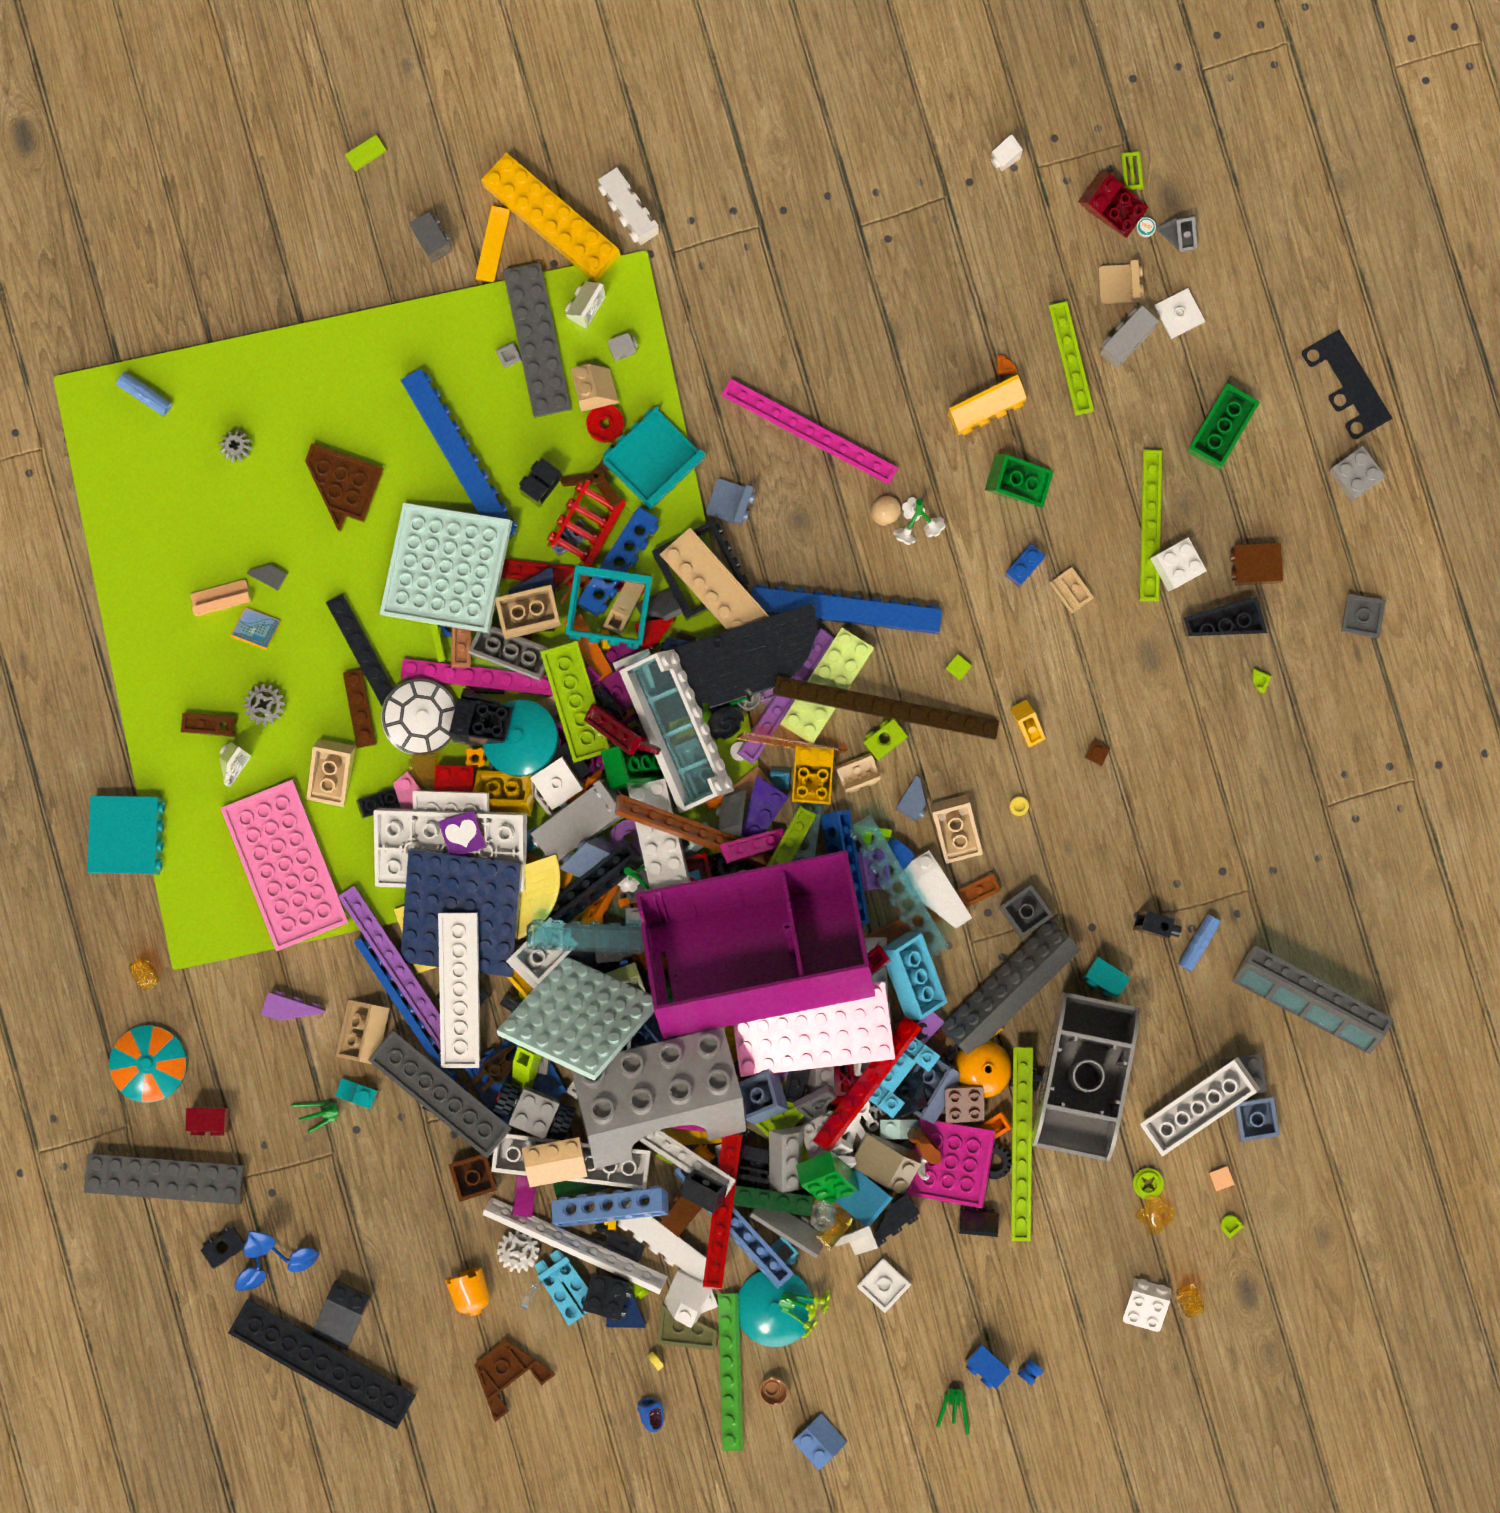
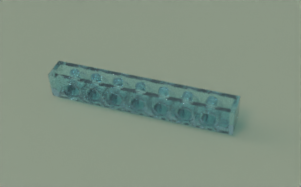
M871 814L851 825L849 834L854 842L858 840L861 847L859 850L864 858L868 857L871 862L869 864L871 871L874 875L877 873L881 879L878 881L883 891L887 890L891 897L888 899L893 908L898 907L900 920L903 924L907 923L911 929L908 933H922L923 935L929 932L932 934V941L926 943L931 958L949 948L948 944ZM867 832L873 835V841L869 844L863 841V835ZM874 850H882L883 857L881 860L873 858ZM885 866H891L893 869V874L890 877H886L883 874ZM896 882L901 883L903 886L902 892L898 894L892 889ZM905 899H910L913 903L910 910H905L902 906ZM915 916H920L923 920L919 927H915L912 923V919Z

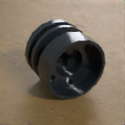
M741 1145L740 1158L747 1162L746 1165H738V1168L745 1169V1173H737V1178L745 1183L760 1186L769 1185V1179H767V1174H769V1150Z

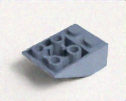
M595 836L592 839L581 842L576 847L578 851H575L573 854L570 853L562 860L564 864L560 868L581 877L616 849L604 836L598 838Z

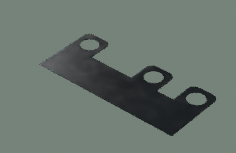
M1340 330L1335 331L1302 351V356L1310 367H1314L1327 360L1343 386L1329 395V401L1335 411L1340 412L1354 404L1360 414L1345 424V428L1352 439L1356 440L1393 419ZM1310 350L1318 351L1319 359L1312 362L1307 358V353ZM1342 394L1345 396L1346 403L1343 406H1337L1334 403L1336 395ZM1354 422L1362 424L1363 430L1360 434H1354L1351 431V425Z

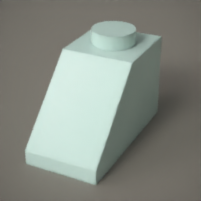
M880 1120V1137L883 1139H908V1131L912 1127H918V1120Z

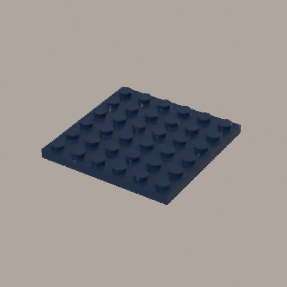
M414 848L408 849L401 956L404 961L411 964L439 967L438 913L478 912L479 973L513 977L514 969L506 961L516 952L523 863Z

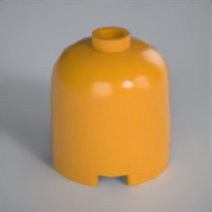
M482 1267L478 1268V1270L477 1268L461 1271L459 1272L460 1276L452 1278V1275L445 1278L453 1305L459 1313H470V1316L482 1313L481 1309L487 1306L490 1299Z

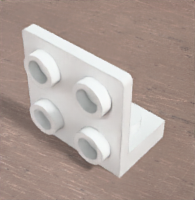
M833 1111L827 1112L813 1121L811 1120L802 1125L804 1126V1143L809 1159L827 1152L812 1140L830 1118ZM840 1137L831 1151L836 1156L845 1155L853 1151L851 1143Z

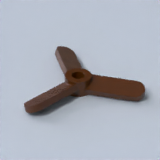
M603 458L597 469H594L591 473L561 478L560 482L564 487L575 486L579 481L588 479L591 481L590 484L599 488L610 505L616 507L620 504V497L606 478L610 469L602 462Z

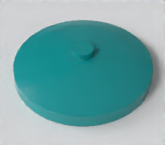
M528 700L511 701L504 704L505 706L514 707L505 743L483 744L484 753L489 762L502 773L514 777L530 776L545 768L554 757L559 742L558 727L552 715L541 705Z
M760 1271L751 1276L741 1287L738 1294L739 1324L746 1335L753 1341L768 1347H781L795 1342L806 1332L801 1323L787 1313L782 1312V1307L778 1306L783 1292L788 1293L790 1291L795 1294L812 1297L809 1288L800 1277L793 1274L784 1285L777 1289ZM797 1299V1301H800V1302H803V1303H806V1304H807V1303L813 1304V1301H808V1300H803V1299ZM795 1305L793 1310L789 1309L805 1322L808 1321L809 1311L806 1308Z

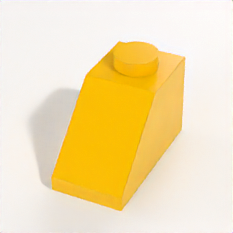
M1027 700L1009 708L1028 747L1046 739L1036 713Z

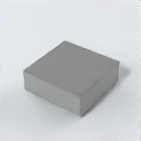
M514 343L496 350L504 369L522 361Z

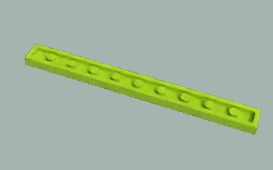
M1013 1047L1011 1241H1031L1033 1047Z

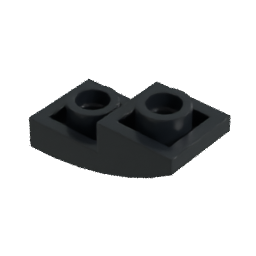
M394 788L356 800L362 819L373 816L374 810L377 808L400 807Z

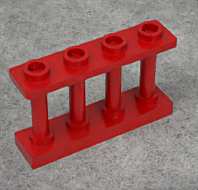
M588 479L578 482L575 487L576 493L574 497H571L566 503L565 507L567 509L564 515L561 514L557 519L556 524L558 526L555 531L550 532L547 541H549L548 547L554 548L558 544L580 557L579 560L581 562L579 565L591 567L626 504V501L621 499L618 506L610 505L604 496L588 487L591 482ZM583 494L606 506L607 510H609L606 517H600L578 504ZM574 510L598 524L599 529L596 534H592L569 521ZM566 527L587 539L588 543H590L588 549L583 551L562 539L560 536L564 528Z

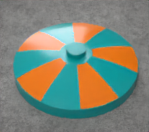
M152 1025L139 1026L124 1033L115 1043L109 1059L110 1075L117 1089L126 1097L143 1103L158 1102L171 1096L181 1086L187 1071L186 1052L180 1040L170 1031Z

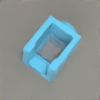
M780 1237L770 1246L788 1266H791L798 1259L796 1257L798 1252L783 1237Z

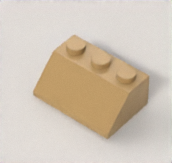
M348 1000L336 1057L372 1064L368 1060L382 1044L390 1008Z
M580 1137L522 1148L530 1187L587 1177Z

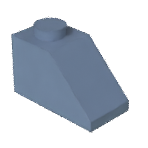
M918 776L915 777L896 808L898 812L913 821H916L917 818L921 820L927 811L924 809L926 802Z

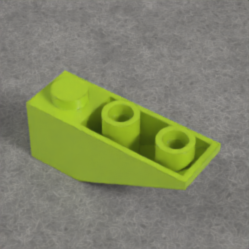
M522 1046L517 1047L513 1060L512 1082L520 1085L518 1093L521 1092L523 1085L533 1088L542 1059L541 1055Z

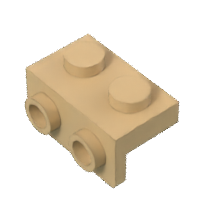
M871 753L835 767L846 793L856 792L863 786H871L876 784L878 780H881Z

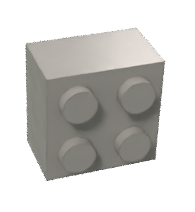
M1363 446L1329 471L1351 502L1386 477Z

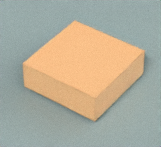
M1228 1166L1209 1173L1215 1191L1234 1185Z

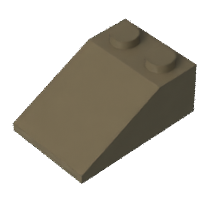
M868 1132L853 1156L857 1163L853 1168L885 1188L902 1195L905 1194L922 1164L918 1152Z

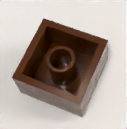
M482 1154L448 1164L459 1202L498 1190L494 1174L491 1171L492 1167L489 1158L487 1159Z
M681 1192L672 1201L675 1205L669 1209V1215L660 1216L662 1218L660 1223L677 1237L702 1209V1207L682 1197Z

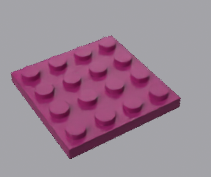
M920 1118L918 1127L922 1128L937 1145L941 1153L942 1163H925V1171L930 1176L929 1179H921L917 1172L908 1187L907 1195L983 1208L996 1131L939 1121L933 1124ZM915 1144L914 1151L919 1153V1157H922Z

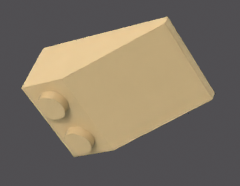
M323 739L316 741L312 750L307 800L341 807L345 806L356 746Z
M967 794L930 804L946 864L983 854Z

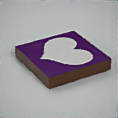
M476 810L438 821L449 854L463 855L487 847Z

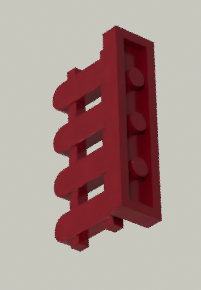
M591 704L584 721L623 751L634 755L636 749L659 755L661 748L650 744V740L638 735L639 732L637 730L627 727L628 724L626 722L618 721L597 704Z

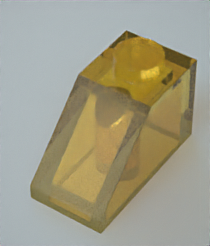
M412 755V759H409V771H412V775L427 791H434L435 765H437L436 755Z
M839 1206L824 1219L826 1223L822 1221L815 1236L828 1250L848 1230L853 1220L850 1214Z

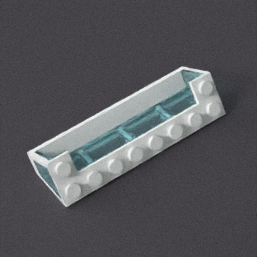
M672 649L655 653L619 672L647 738L650 740V744L661 748L659 755L655 756L679 813H682L731 793L734 789L732 787V780L726 773L725 764L717 752V745L711 738L710 728L705 723L702 717V710L696 703L695 693L690 688L687 675L679 663L680 658Z

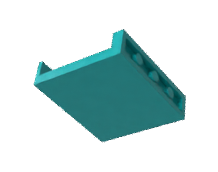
M658 406L654 410L652 408L644 414L645 418L640 423L638 421L634 423L630 428L631 432L627 436L623 434L616 441L618 444L614 448L609 447L603 453L602 461L650 510L693 471L706 456L701 449L698 451L659 412Z
M90 796L87 873L160 875V871L163 868V861L160 859V855L164 847L163 840H161V832H164L162 813L165 812L163 799L159 797Z

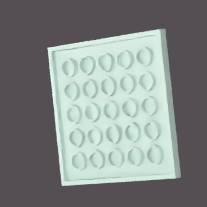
M403 503L380 615L489 633L513 521Z
M566 956L497 1029V1035L595 1081L654 1013L652 995Z

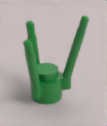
M329 1100L325 1102L291 1104V1107L324 1106L321 1108V1112L299 1118V1121L323 1116V1119H326L308 1129V1133H311L330 1122H334L335 1118L339 1117L335 1102L330 1103Z
M948 1389V1394L944 1393V1401L936 1424L937 1428L940 1427L948 1401L949 1405H953L952 1424L956 1423L957 1405L960 1406L961 1402L966 1435L970 1434L965 1403L966 1395H963V1390Z

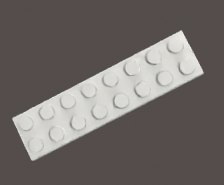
M478 912L438 913L441 1068H480Z

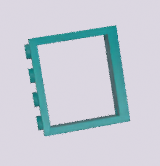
M576 565L565 634L569 635V639L580 641L582 637L589 638L588 642L600 643V640L608 641L607 645L619 646V643L627 644V648L638 649V646L643 645L652 576ZM581 575L645 585L637 639L573 630Z

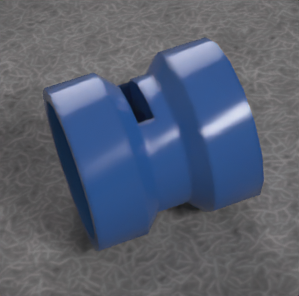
M1029 1359L1026 1362L1025 1368L1020 1369L1017 1374L1032 1386L1035 1383L1036 1377L1041 1376L1044 1371Z

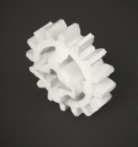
M516 1230L515 1235L508 1232V1238L503 1235L502 1242L498 1243V1248L500 1249H497V1255H501L498 1261H504V1268L510 1266L511 1272L514 1268L517 1269L518 1273H520L521 1268L528 1271V1265L533 1267L534 1261L538 1260L539 1248L536 1247L538 1242H532L533 1237H527L524 1233L521 1235L518 1230ZM510 1244V1248L505 1252L506 1246ZM531 1251V1255H530V1257L527 1259V1258H526V1257H527V1254H529V1252Z

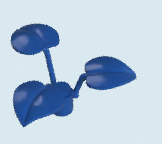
M249 1230L243 1252L245 1256L256 1259V1267H248L238 1275L234 1286L235 1290H251L264 1282L266 1274L263 1270H259V1256L266 1255L271 1249L283 1261L289 1263L287 1268L291 1272H301L311 1267L317 1260L319 1251L310 1247H302L295 1250L290 1255V1259H287L274 1247L275 1240L271 1235Z

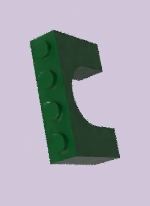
M737 1181L733 1205L811 1216L813 1195L807 1190L799 1189L793 1192L782 1193L776 1190L760 1188L755 1184Z

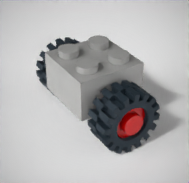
M505 1080L498 1093L492 1112L507 1118L512 1106H514L508 1120V1125L542 1139H545L548 1132L549 1136L563 1140L570 1127L576 1108L560 1103L559 1099L526 1085H523L519 1097L516 1099L520 1085Z

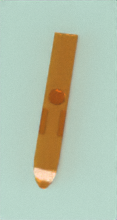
M742 732L737 736V739L792 749H795L796 746L834 749V755L847 751V748H834L794 741L787 736L777 738Z

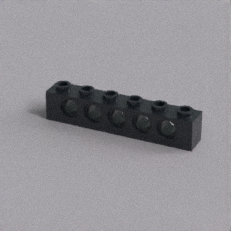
M626 841L558 894L554 908L543 924L551 917L562 928L628 876L624 873L626 867L633 870L638 869L644 864V860L637 849Z

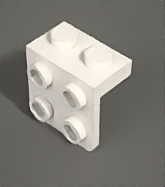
M1134 1278L1123 1321L1156 1332L1160 1331L1170 1303L1171 1288L1165 1285L1150 1283L1144 1279Z

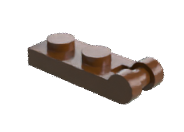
M182 713L181 733L235 737L234 724H236L237 718ZM221 723H227L226 730H220Z

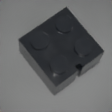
M543 458L540 461H535L531 467L532 473L528 477L525 475L519 483L521 495L539 508L562 478L561 471Z

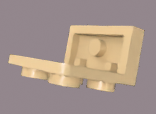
M1131 260L1129 265L1099 267L1100 301L1102 304L1139 302L1144 294L1143 284H1140L1139 277H1142V265L1139 266L1138 260Z

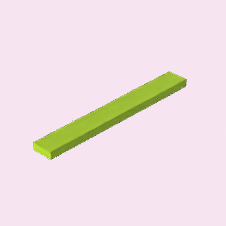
M1143 449L1139 601L1159 602L1160 576L1150 558L1160 553L1162 450Z

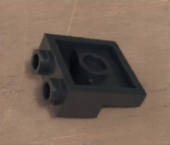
M592 1272L582 1311L620 1321L621 1317L625 1318L627 1306H624L626 1298L630 1299L632 1287H629L630 1282Z

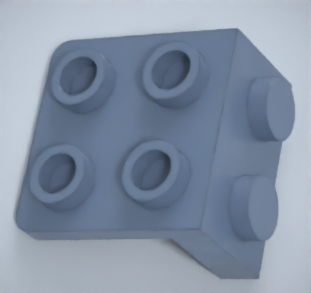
M718 479L706 513L709 516L742 526L743 521H747L750 513L747 510L749 503L753 504L756 493L753 492L754 487L749 485L743 487Z

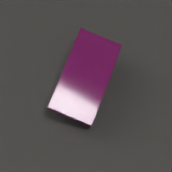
M516 1175L512 1215L532 1217L535 1187L529 1186L526 1176Z

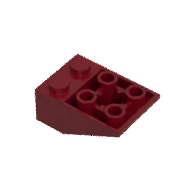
M1099 172L1078 201L1088 212L1125 238L1129 236L1148 209L1141 200L1111 173Z

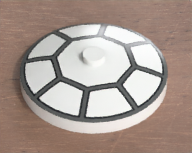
M412 679L396 686L384 701L381 711L383 731L391 744L404 753L415 756L435 753L451 741L449 730L456 703L447 689L432 680Z

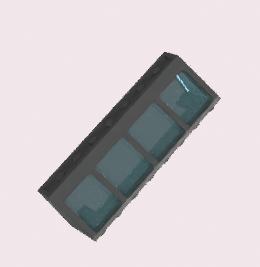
M1256 945L1249 948L1232 982L1367 1054H1370L1385 1037L1394 1020Z

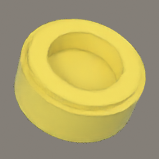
M1018 796L1011 800L1009 808L1012 814L1022 816L1028 811L1029 803L1024 797Z
M650 1352L647 1355V1358L658 1371L664 1367L654 1352Z

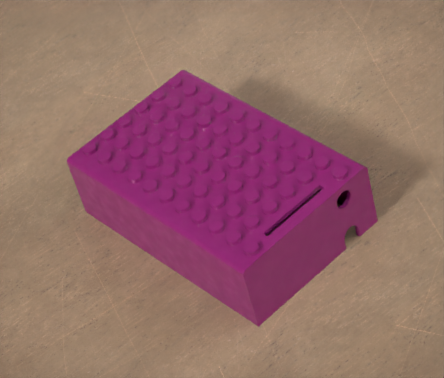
M847 850L636 893L638 911L642 922L641 931L653 1008L663 1039L876 997ZM661 953H666L673 1003L668 1001Z

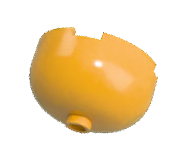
M988 1040L984 1045L977 1047L968 1055L960 1049L953 1061V1067L960 1072L958 1086L981 1085L984 1088V1098L993 1097L1002 1092L1011 1079V1059L1006 1050L993 1041ZM989 1066L991 1070L985 1072V1067Z

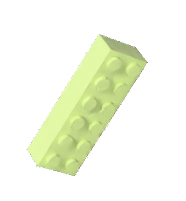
M841 628L807 682L849 690L874 651V647ZM795 700L781 721L780 727L813 746L837 708Z

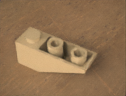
M625 582L603 627L620 635L623 634L645 588L644 584Z

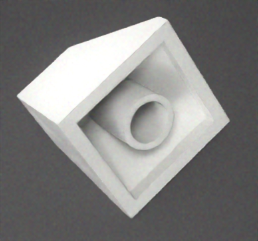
M678 1269L664 1303L675 1320L691 1328L699 1319L712 1289L703 1288V1282Z

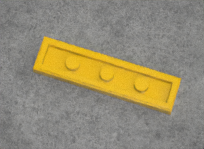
M491 206L476 280L488 283L495 282L510 209Z

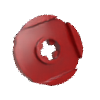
M612 405L592 409L586 419L587 431L597 442L612 443L621 436L624 430L623 416ZM608 419V423L611 425L603 429L600 422Z

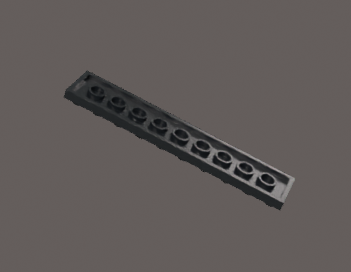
M250 1299L246 1300L228 1332L233 1337L396 1430L416 1397V1394Z

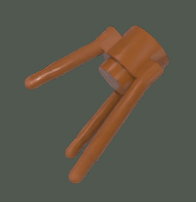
M575 568L571 572V574H569L562 582L559 583V585L555 587L556 591L559 590L563 585H565L572 577L574 579ZM581 575L580 585L582 586L584 583L579 598L590 583V576ZM573 583L566 591V593L563 595L562 599L560 600V604H562L572 592Z

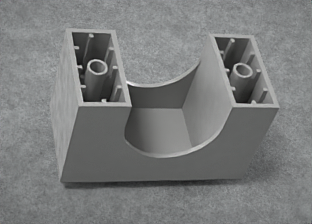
M724 1027L621 1051L595 1081L571 1070L595 1169L633 1160L631 1153L633 1145L641 1138L662 1129L682 1125L700 1126L706 1129L708 1141L746 1131L743 1098Z

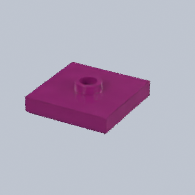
M623 666L595 684L592 689L601 694L597 687L602 685L611 697L614 696L617 699L616 702L627 711L634 705L619 672L625 668ZM607 709L606 712L613 716V714Z

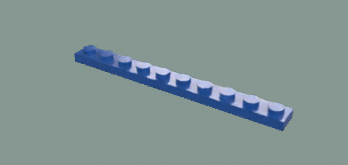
M362 938L354 942L434 1064L457 1082L456 1078L458 1076L453 1068H441V1052L438 1053L435 1049L436 1043L431 1036L427 1037L424 1032L426 1028L420 1020L417 1021L413 1016L415 1014L410 1004H405L402 999L404 995L399 988L395 989L392 984L394 980L388 971L386 973L381 968L383 964L378 956L374 957L371 953L372 947L368 941H364Z

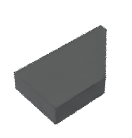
M266 565L247 572L248 575L277 591L288 575L272 565Z

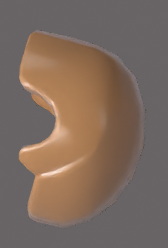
M770 1376L761 1381L759 1396L763 1402L770 1406L782 1405L788 1399L789 1389L782 1378Z

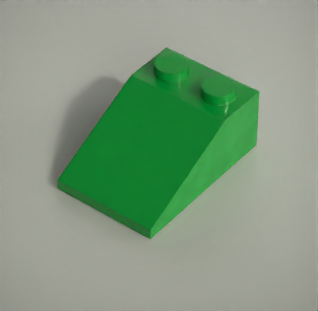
M995 454L985 491L1043 508L1054 471L1007 454Z

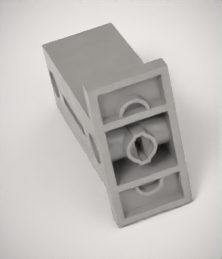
M607 778L596 781L592 788L531 833L533 843L537 848L540 847L542 849L544 858L556 854L558 862L562 863V860L567 855L578 851L576 847L581 842L592 839L595 836L597 837L622 818L615 814V806L618 795L622 794L629 797L625 788L609 789Z

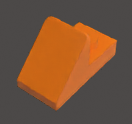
M1002 1111L977 1128L996 1131V1139L1013 1127Z

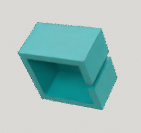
M1099 957L1094 959L1083 976V979L1086 980L1084 982L1092 989L1098 987L1102 990L1100 994L1109 1000L1118 998L1131 979Z

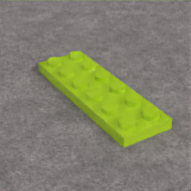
M575 641L541 651V657L573 763L602 755L601 751L610 749L607 738L584 721L591 704H596L578 642Z

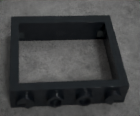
M712 520L694 529L693 531L698 537L709 531L712 532L734 577L748 591L747 585L749 582L745 574L741 575L738 570L741 566L736 557L732 558L730 554L732 548L728 540H723L721 536L723 531L719 523L715 525ZM674 539L652 550V555L680 606L686 621L708 611L705 605H702L693 611L690 610L667 563L660 556L676 540Z

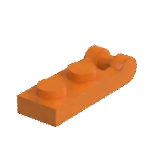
M619 885L613 887L587 908L582 916V924L584 926L602 924L603 914L609 908L612 898L617 894Z

